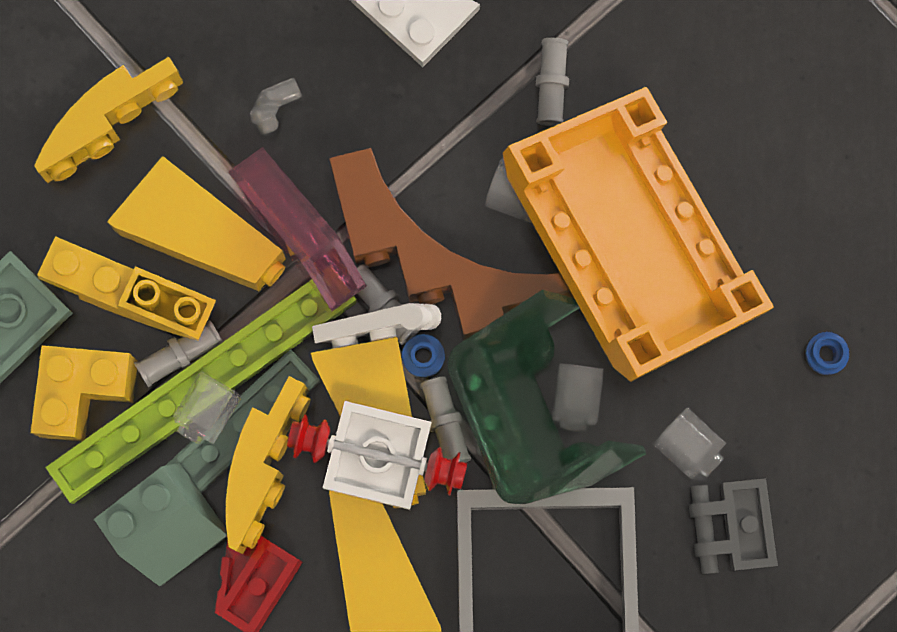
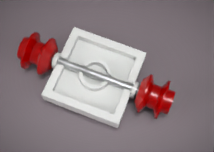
M347 401L344 402L336 436L331 435L330 438L331 429L326 419L317 427L309 425L308 417L304 414L301 423L293 421L287 442V447L294 449V458H297L302 451L310 452L313 463L318 462L324 457L326 450L328 453H331L323 489L408 510L411 509L418 476H423L424 471H426L424 481L428 491H431L436 484L446 486L448 496H450L452 487L462 488L467 463L459 461L461 452H458L453 459L443 457L441 447L430 454L427 463V458L423 456L431 427L430 421Z

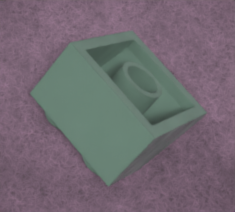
M180 463L160 467L94 518V521L117 554L158 586L164 585L227 537L225 526Z

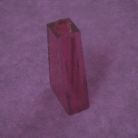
M263 147L228 171L243 198L331 311H334L367 287L339 236Z

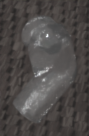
M291 78L267 88L258 95L250 113L251 122L256 123L257 131L267 134L276 130L279 123L275 115L279 106L302 97L295 79Z

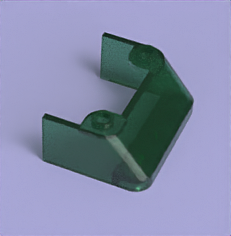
M546 290L539 291L453 348L448 358L449 375L496 492L503 501L511 504H528L591 486L646 454L642 445L606 441L598 447L586 442H577L567 448L564 447L534 375L546 368L554 356V341L548 328L580 307L575 298Z

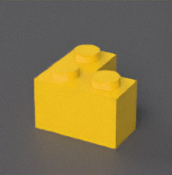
M42 346L31 433L47 439L81 442L85 440L90 399L133 403L137 367L134 363L138 360L130 353Z

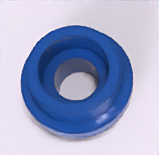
M832 332L819 333L812 337L806 346V361L819 374H835L841 371L848 362V345L838 334ZM821 347L831 349L833 353L831 361H824L820 357L819 351Z
M425 334L414 336L406 342L403 348V365L410 374L416 377H431L438 373L444 364V348L433 336ZM421 348L428 349L432 354L431 359L426 363L417 361L415 358L417 350Z

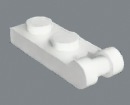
M408 303L312 326L315 343H332V348L334 349L358 344L357 338L370 335L371 341L393 338L397 336L396 329L402 327L408 330H432L440 324L441 312L433 304Z

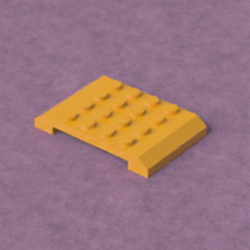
M647 87L509 145L503 152L506 174L511 186L613 368L630 382L774 308L753 270L745 274L741 270L661 131L667 124V121Z

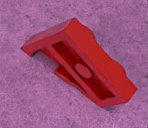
M260 536L253 549L246 547L243 554L229 548L227 539L225 557H222L220 570L222 585L217 593L215 613L243 632H259L303 562L263 536Z

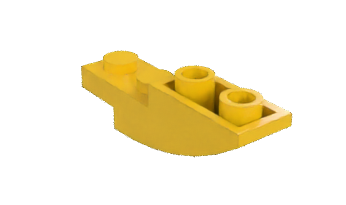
M167 57L134 78L130 76L125 66L122 65L89 89L68 110L44 144L34 165L47 183L52 180L62 181L73 175L77 170L76 166L87 159H98L105 156L114 148L113 144L120 140L112 127L114 124L130 122L141 113V108L155 100L156 102H162L173 96L178 90L177 87L183 84V81L171 59Z
M56 236L37 274L38 279L76 294L80 300L139 323L199 341L216 303V300L141 268L136 266L134 269Z
M288 376L268 415L252 407L234 451L226 494V530L228 547L241 554L244 553L246 547L254 548L264 529V524L260 523V520L267 507L275 508L284 492L285 485L280 483L284 475L279 470L271 467L270 464L273 459L279 461L284 455L288 442L286 434L293 420L301 421L311 401L310 398L306 397L309 392L306 385Z

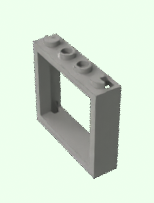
M634 487L457 490L459 632H473L471 510L619 508L623 632H639Z

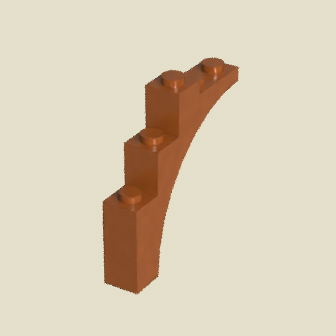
M371 148L329 158L355 263H365V266L375 267L388 263L390 261L389 256L397 254L409 303L419 301V304H434L444 300L443 294L451 293L463 341L473 339L474 344H483L498 339V332L504 331L506 326L504 313L510 312L511 317L515 318L534 313L536 311L535 305L552 302L553 307H560L576 302L561 273L548 275L511 273L482 266L449 251L424 233L400 208L382 179Z

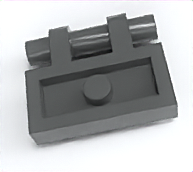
M766 478L721 483L722 501L710 502L708 485L691 487L693 504H689L690 518H695L698 543L694 544L695 557H700L702 574L719 572L717 555L729 554L731 571L778 566ZM724 514L727 540L715 541L712 516Z

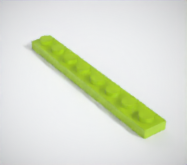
M330 266L45 468L68 501L72 504L76 503L286 354L290 349H293L313 334L312 326L331 322L355 305L357 299L335 269Z

